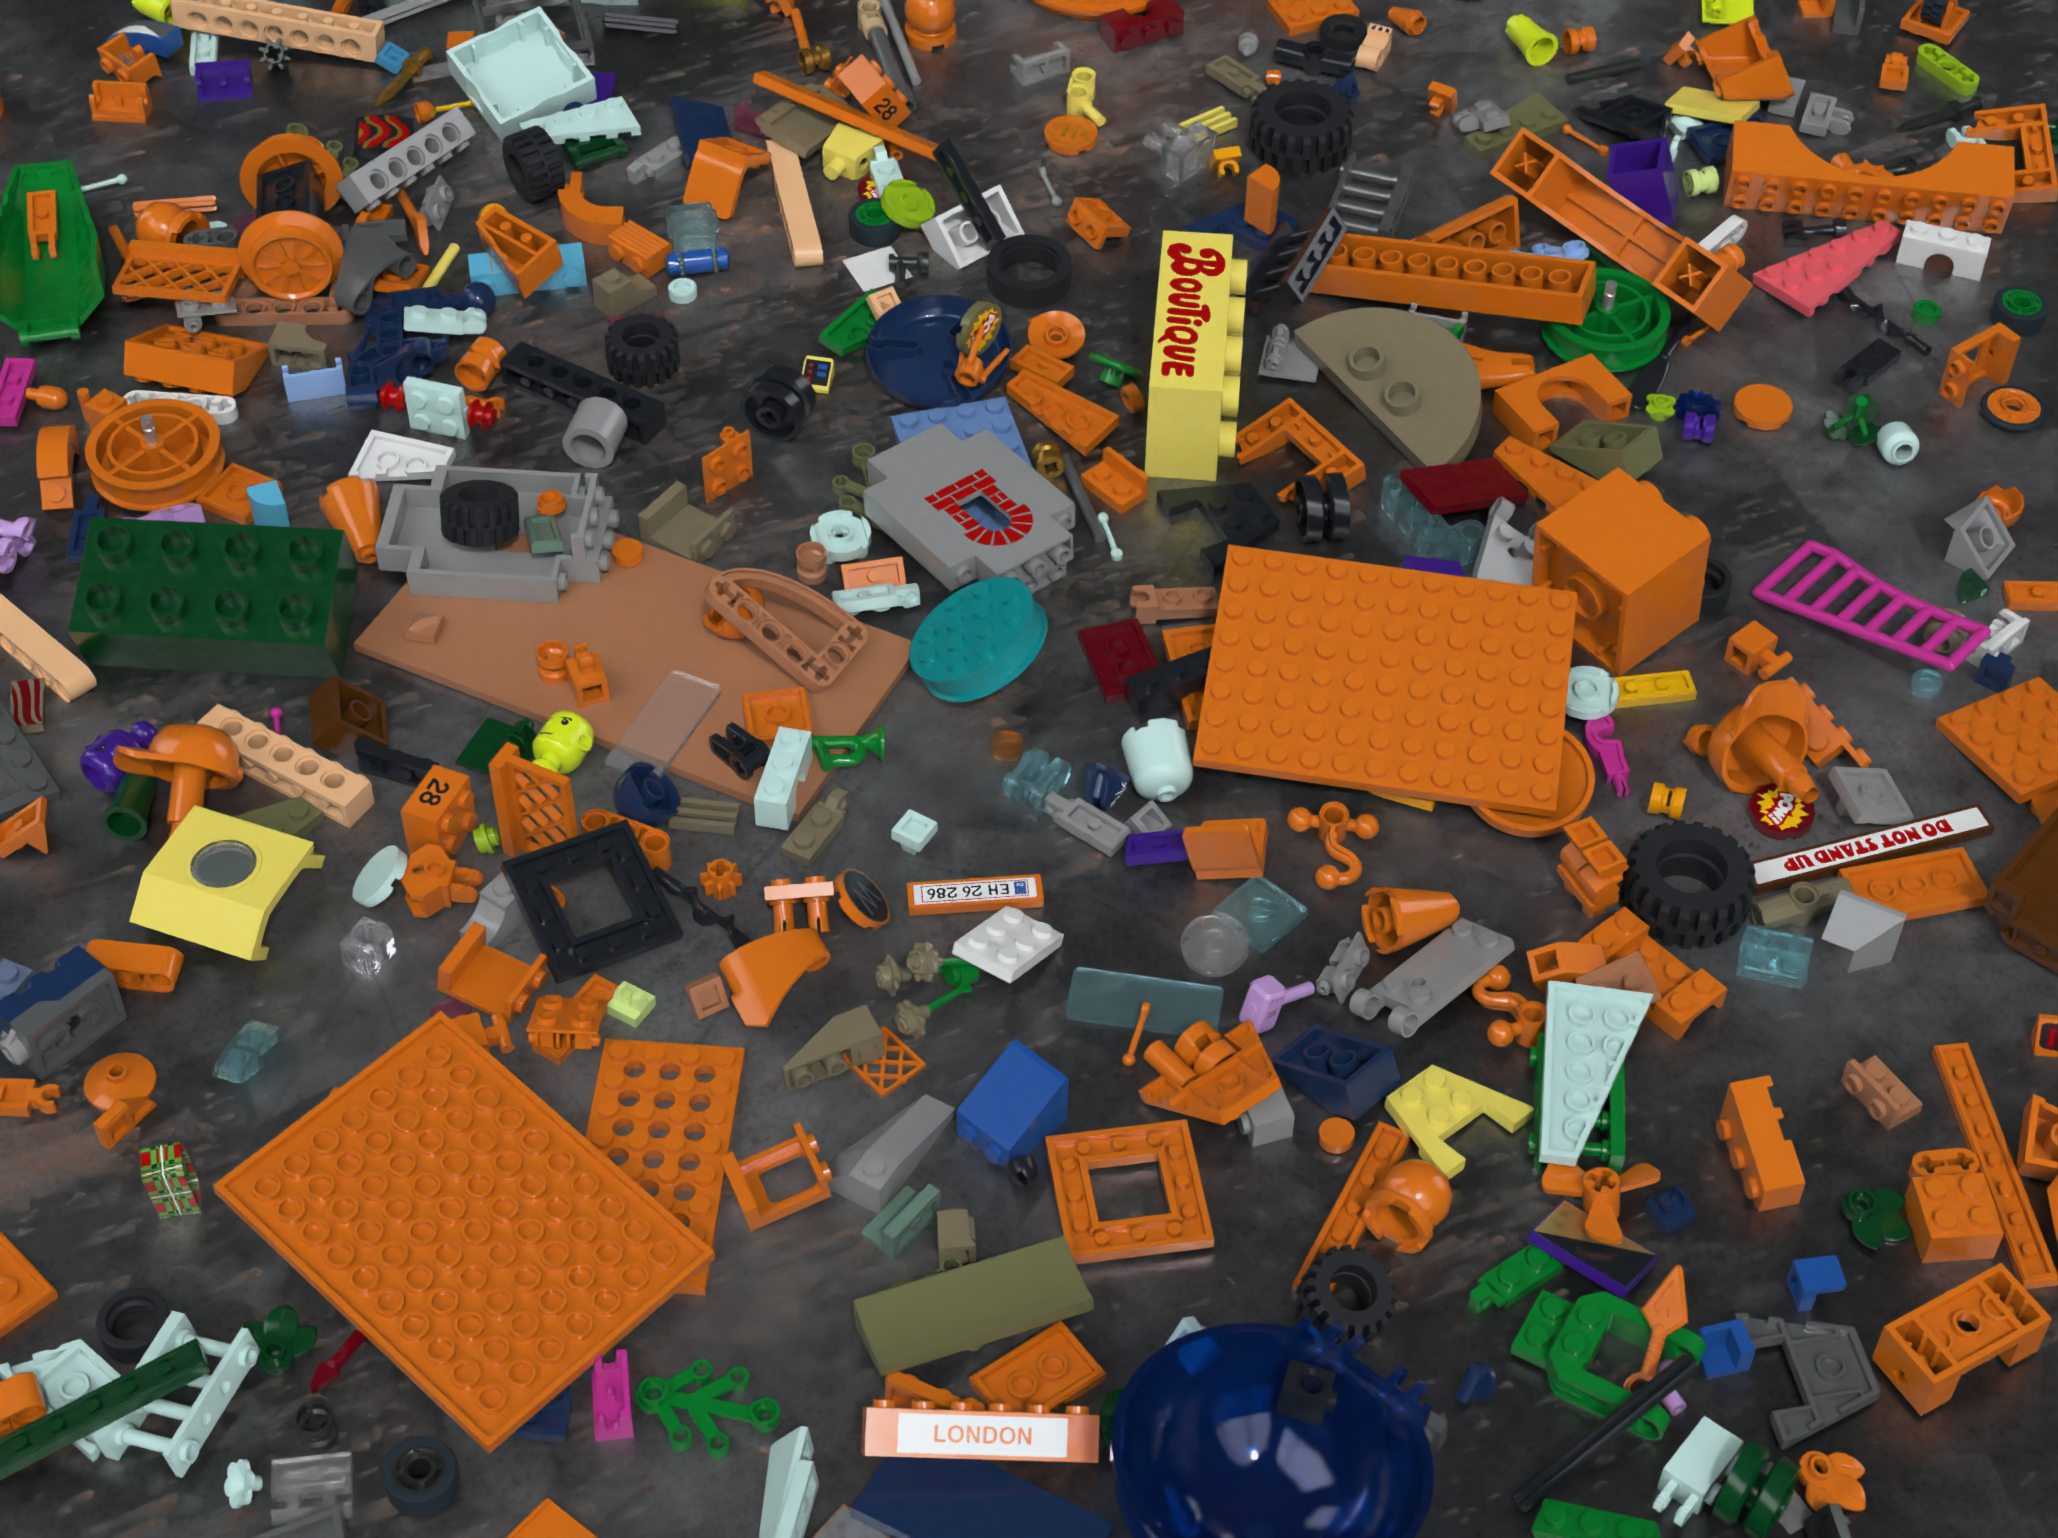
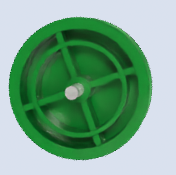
M1596 268V290L1583 325L1540 321V332L1546 345L1557 356L1567 362L1592 353L1610 372H1624L1648 364L1661 353L1666 342V330L1670 323L1671 311L1669 303L1662 292L1644 278L1623 270Z

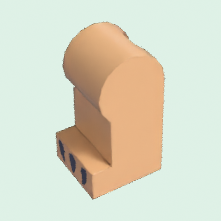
M1370 23L1367 35L1357 52L1356 67L1366 68L1374 72L1378 71L1390 52L1393 28Z

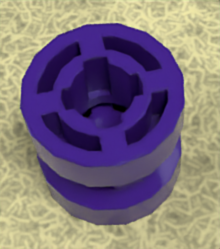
M1686 411L1681 440L1691 441L1696 439L1700 440L1703 444L1711 445L1716 415L1707 414L1702 417L1697 416L1695 412Z

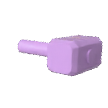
M1266 975L1255 979L1250 983L1239 1014L1240 1023L1250 1019L1257 1034L1272 1029L1275 1026L1282 1005L1314 994L1315 987L1313 983L1308 981L1285 989L1273 976Z

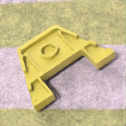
M1431 1065L1389 1094L1384 1104L1385 1109L1407 1138L1411 1137L1419 1147L1418 1154L1424 1161L1434 1163L1448 1179H1451L1464 1169L1466 1158L1444 1143V1140L1482 1113H1485L1502 1127L1513 1133L1533 1118L1535 1111L1528 1104L1435 1065Z

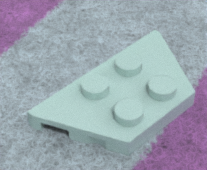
M81 1339L62 1344L54 1350L32 1354L33 1360L12 1367H10L8 1362L0 1365V1377L3 1380L24 1372L36 1374L47 1408L45 1415L121 1377L116 1370ZM93 1433L73 1444L94 1462L101 1450L92 1437Z

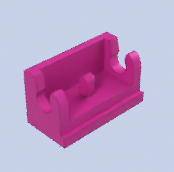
M627 1349L616 1350L615 1361L612 1363H604L602 1356L598 1355L594 1362V1371H591L595 1441L633 1438L631 1377Z

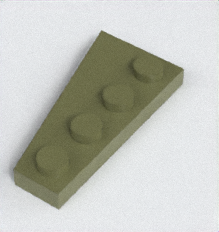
M1536 91L1505 111L1509 115V126L1486 133L1481 129H1477L1465 137L1464 147L1478 160H1482L1505 151L1522 126L1541 138L1561 131L1562 126L1568 124V119Z

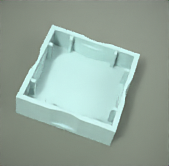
M540 6L507 21L501 27L489 33L478 35L446 51L449 72L502 143L506 136L520 131L519 123L563 111L564 107L571 102H580L585 105L597 99L595 78L577 54L564 43L559 31Z

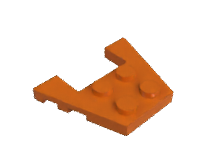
M1248 1019L1224 1035L1225 1040L1238 1051L1236 1054L1183 1088L1163 1074L1139 1089L1138 1093L1145 1104L1225 1125L1240 1117L1242 1113L1254 1105L1269 1098L1271 1094L1282 1088V1085L1252 1021Z

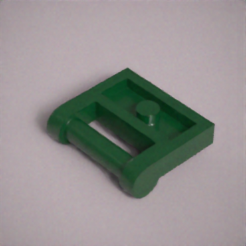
M619 133L618 138L607 139L606 135L590 136V141L579 142V140L569 138L566 139L564 144H560L572 161L575 171L585 169L586 165L616 156L618 158L628 156L626 144Z

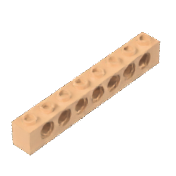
M170 0L174 25L187 30L230 36L267 44L266 38L270 39L272 43H276V40L281 38V46H290L291 48L358 59L365 62H375L376 56L386 44L383 21L266 0Z

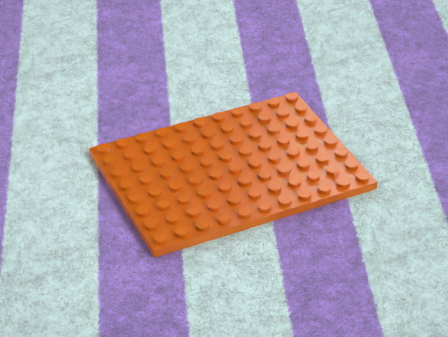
M1228 544L1192 766L1555 817L1577 592Z
M441 1010L213 1185L215 1194L488 1454L591 1367L598 1355H605L715 1260V1251Z

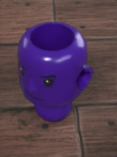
M138 721L131 727L130 733L117 729L110 730L102 737L98 735L91 745L84 747L85 751L80 757V768L83 775L99 791L115 793L120 780L126 773L117 768L113 762L115 748L120 745L148 749L153 737L158 733L157 730L147 721Z

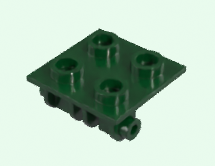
M487 717L456 759L455 764L490 775L488 764L506 742L519 746L520 758L529 761L533 756L532 742L537 736L533 729L534 723L530 719L524 718L517 721L514 727Z

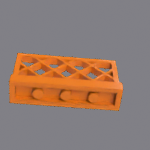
M131 239L128 245L129 256L112 285V292L116 295L226 304L238 279H244L246 274L238 259V248ZM153 273L156 275L146 280L142 278ZM179 276L184 277L183 279H180L175 282L171 281V279L177 278ZM208 278L212 279V281L202 285L199 283ZM135 280L138 282L133 285H124ZM161 283L165 284V286L160 288L153 287ZM190 285L194 287L189 290H181L182 288L188 287ZM219 287L222 289L221 293L209 292Z
M506 742L488 764L503 853L515 858L520 850L529 853L579 836L571 778L520 758L519 746ZM523 772L526 773L532 781H529L523 775ZM551 784L560 787V793ZM538 786L548 798H545L536 787ZM526 793H527V794L532 798V800L535 802L534 804H533V803L529 800V798L526 796ZM554 803L564 813V815H561L552 804ZM539 809H542L551 818V820H548V818ZM530 816H531L539 825H536V824L530 819ZM555 826H558L567 835V837H565ZM542 831H545L555 842H552ZM533 836L539 844L532 842L531 837Z

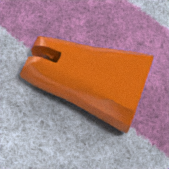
M1462 343L1477 368L1481 390L1506 386L1536 374L1534 357L1530 354L1497 352Z

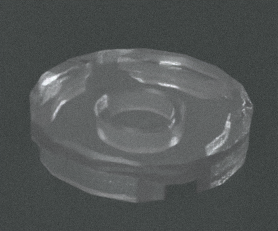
M1214 912V915L1208 916L1204 914L1196 917L1186 926L1181 936V951L1186 964L1196 973L1207 977H1222L1233 973L1244 964L1249 954V937L1244 925L1236 917L1223 912Z

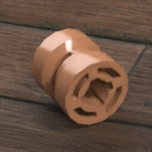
M808 541L802 543L796 549L797 577L804 584L816 585L823 582L827 577V564L825 563L827 561L826 548L821 543Z

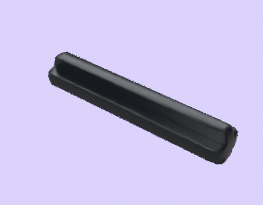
M605 12L602 19L603 27L671 35H677L679 32V20L611 12Z

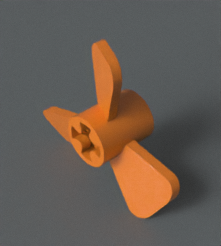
M1549 1163L1542 1175L1541 1182L1542 1189L1547 1194L1583 1198V1210L1589 1213L1585 1222L1586 1234L1593 1240L1611 1245H1619L1622 1242V1231L1617 1221L1620 1214V1193L1657 1183L1661 1179V1172L1648 1163L1636 1164L1621 1175L1605 1167L1593 1168L1586 1173L1577 1165L1574 1167Z

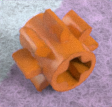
M724 858L716 859L711 863L707 862V872L700 873V883L704 886L705 895H711L715 899H719V901L728 899L731 896L735 897L736 887L743 886L742 873H738V864L736 862L731 864L730 861Z

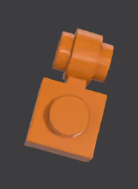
M1897 52L1886 54L1885 63L1882 64L1879 88L1891 91H1906L1909 74L1907 56Z

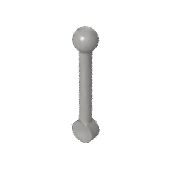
M1038 167V175L1043 179L1052 197V205L1055 207L1060 206L1062 199L1056 195L1046 175L1045 167Z

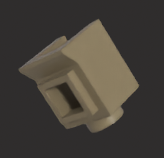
M961 1208L936 1211L939 1268L941 1260L947 1256L959 1258L962 1266L975 1263L974 1216L968 1217V1209Z

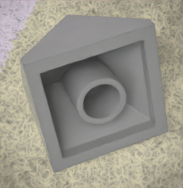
M1988 495L1979 498L1944 519L1953 534L1944 561L1982 580L1989 579L2016 546Z
M1841 889L1821 939L1830 943L1847 973L1889 963L1894 956L1907 914Z

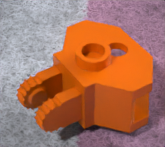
M426 844L409 856L405 873L401 879L402 887L406 892L405 903L412 915L418 918H429L444 907L452 908L453 902L475 903L479 893L475 887L482 885L484 876L480 871L457 867L456 860H449L441 845Z

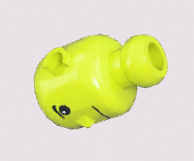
M562 710L553 713L532 742L533 754L536 758L532 763L559 774L574 772L593 746L594 731L592 726L585 718L575 712Z

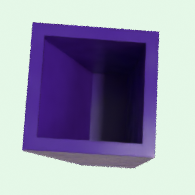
M1667 137L1612 144L1606 177L1607 183L1614 191L1666 226L1675 224L1679 187Z

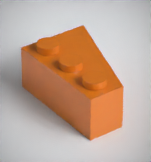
M1770 1075L1729 1083L1719 1120L1716 1121L1717 1134L1721 1141L1725 1140L1730 1151L1731 1164L1735 1170H1739L1743 1179L1745 1194L1748 1199L1753 1200L1758 1212L1799 1204L1806 1184L1792 1140L1784 1141L1778 1120H1782L1784 1116L1781 1107H1773L1768 1092L1769 1088L1773 1087Z

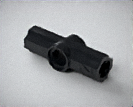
M1279 38L1273 56L1275 62L1302 68L1304 74L1312 77L1321 76L1325 73L1343 78L1349 72L1354 71L1356 64L1355 56L1328 50L1327 46L1320 41H1310L1302 44Z

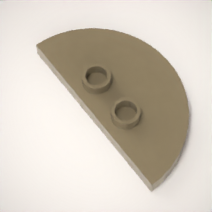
M1370 307L1335 312L1306 323L1293 331L1296 346L1416 468L1463 462L1478 436L1482 421L1483 404L1480 379L1469 352L1447 329L1415 313L1392 308Z

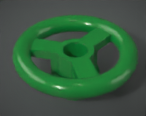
M1090 353L1088 356L1090 361L1105 367L1104 371H1101L1098 380L1120 388L1125 375L1136 379L1143 377L1141 370L1097 353Z

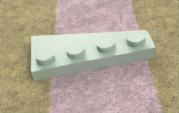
M622 96L519 123L520 131L532 126H540L552 138L555 145L564 144L566 139L569 138L583 142L590 141V136L606 135L607 139L618 138V133L631 132V136L641 135L640 125Z

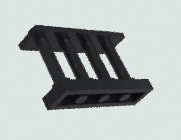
M1333 207L1324 209L1312 228L1294 232L1287 221L1281 222L1246 279L1245 295H1236L1237 297L1245 298V308L1252 317L1257 315L1266 298L1285 293L1293 305L1302 304L1348 229Z

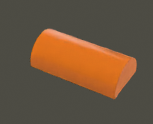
M1504 195L1416 237L1414 241L1499 251L1517 250L1520 248L1518 198L1513 195Z

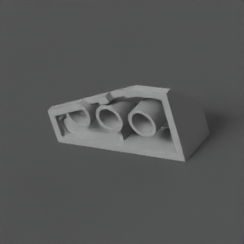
M927 1094L923 1095L838 1154L829 1166L833 1180L828 1182L829 1189L878 1214L904 1185L954 1117L956 1108Z

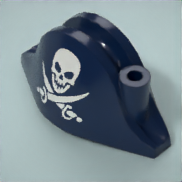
M1099 763L1084 764L1083 785L1087 802L1094 807L1100 803L1101 810L1108 811L1125 792L1132 777L1107 765Z

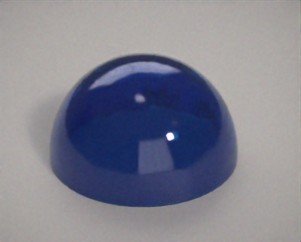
M1305 1316L1295 1327L1268 1323L1225 1324L1192 1332L1168 1343L1152 1354L1131 1376L1120 1395L1114 1412L1110 1438L1111 1476L1122 1519L1131 1538H1417L1428 1514L1434 1488L1433 1456L1424 1430L1427 1426L1432 1407L1427 1403L1423 1406L1418 1403L1425 1395L1428 1385L1420 1380L1405 1393L1398 1388L1404 1384L1408 1375V1370L1402 1366L1396 1368L1386 1379L1355 1358L1365 1344V1339L1359 1335L1353 1337L1342 1347L1337 1345L1336 1343L1342 1338L1346 1329L1345 1325L1339 1320L1331 1325L1323 1334L1311 1326L1312 1320ZM1290 1359L1336 1372L1332 1388L1339 1390L1333 1413L1325 1411L1321 1427L1275 1413Z

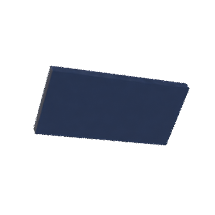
M885 1457L850 1510V1517L892 1538H1110L1115 1523L981 1459Z

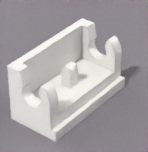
M2002 609L1999 614L2008 619L2010 624H2006L1998 618L1993 620L1992 624L1988 626L1991 629L1990 636L1965 660L1979 668L1980 662L1986 653L1995 657L2000 652L2008 655L2023 642L2030 620L2026 617L2018 616L2009 609Z

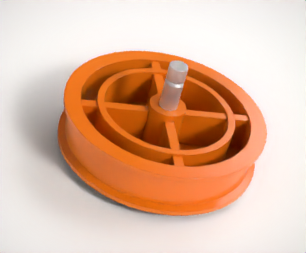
M176 399L139 401L110 413L94 427L85 445V457L96 491L108 502L134 511H152L191 502L223 472L225 466V452L221 443L219 427L215 419L203 408L190 402Z

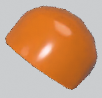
M1995 485L1989 490L1981 492L1976 500L1988 495L2006 528L2012 527L2022 515L2024 496L2018 488L2012 486L2006 490L2000 488L1999 485Z

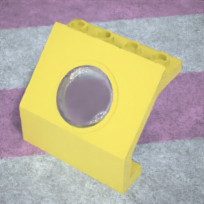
M194 805L143 871L129 922L249 961L266 960L270 947L261 943L272 910L302 869H322L325 855L313 852L315 846H313L314 842Z

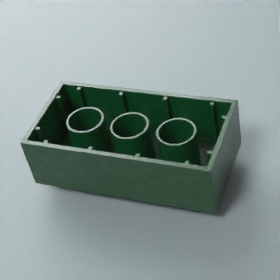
M90 517L68 633L89 665L330 677L335 675L341 678L359 564L344 530Z

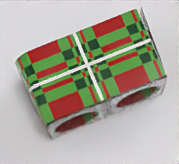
M182 1141L140 1149L141 1180L148 1196L151 1198L158 1217L161 1219L201 1213L197 1174Z

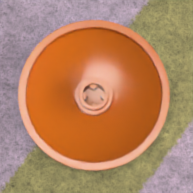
M1564 729L1555 817L1477 806L1471 807L1486 823L1510 835L1538 838L1557 834L1563 831L1562 827L1578 821L1587 810L1595 786L1593 763L1584 746Z

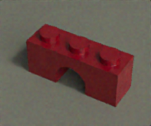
M1175 0L1147 1L1146 16L1142 17L1132 16L1124 8L1100 15V37L1113 53L1183 34L1184 11Z

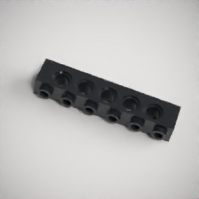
M519 342L500 360L504 384L575 414L579 403L586 398L601 397L616 403L627 416L628 427L623 436L641 444L647 445L667 425L665 403L525 342Z

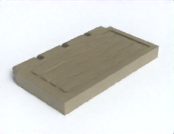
M809 82L803 86L861 111L820 84L815 86ZM787 97L755 119L762 133L804 159L825 144L839 122L847 124Z

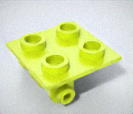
M1701 0L1702 23L1732 25L1754 15L1753 0Z

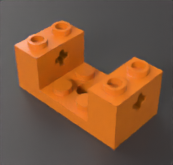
M1999 1263L1885 1325L1872 1360L1919 1415L1922 1416L1949 1401L1960 1376L1997 1355L2010 1367L2038 1351L2052 1318L2002 1263ZM1957 1322H1969L1976 1331L1966 1332L1958 1326Z

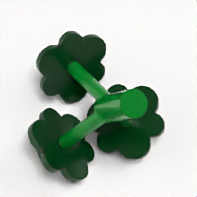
M1864 393L1862 396L1852 394L1849 396V406L1844 410L1847 416L1844 418L1841 414H1835L1831 410L1824 413L1825 420L1822 421V425L1831 440L1839 439L1843 442L1847 439V434L1850 433V427L1847 424L1849 421L1855 427L1851 430L1852 434L1849 435L1848 439L1850 442H1854L1856 446L1870 445L1878 440L1877 433L1882 426H1875L1872 422L1874 421V415L1880 409V405L1877 401L1872 400L1870 394Z

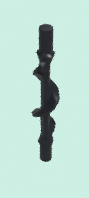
M1845 287L1842 291L1836 293L1842 300L1848 301L1849 308L1856 314L1876 319V327L1883 334L1891 338L1901 337L1907 347H1912L1924 357L1931 353L1932 347L1919 339L1917 334L1913 333L1911 329L1901 328L1884 316L1882 303L1871 307L1857 297L1850 287Z
M658 866L652 870L658 883L667 889L668 893L680 896L693 906V919L701 926L718 924L729 933L735 949L753 941L734 926V914L721 917L704 905L698 897V888L695 886L685 887L679 880L673 878Z

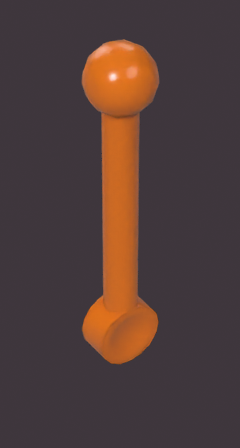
M1570 124L1562 126L1564 134H1570L1596 149L1598 155L1606 156L1608 154L1609 148L1607 146L1596 144L1573 130Z
M1706 325L1690 336L1685 335L1681 340V345L1687 347L1694 339L1712 327Z
M1143 1002L1141 1014L1128 1052L1122 1057V1063L1125 1066H1132L1136 1061L1134 1053L1146 1018L1150 1012L1151 1003Z

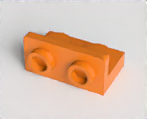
M1075 197L1065 220L1095 250H1101L1106 238H1127L1131 227L1099 198Z
M1109 446L1103 449L1102 462L1080 474L1083 486L1120 515L1147 499L1148 476L1143 470L1138 469L1126 460L1122 454L1117 453Z

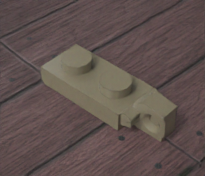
M1224 55L1206 65V74L1240 96H1243V98L1249 97L1252 103L1267 88L1261 82L1259 75L1228 55Z
M836 787L828 795L826 801L820 799L817 804L815 803L780 847L781 855L811 867L844 825V818L847 814L845 808L848 806V791Z

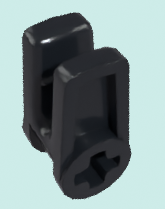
M734 722L726 726L727 739L718 733L709 737L713 754L734 770L741 779L748 780L753 776L755 770L761 766H766L770 754L769 747L762 740L755 738Z

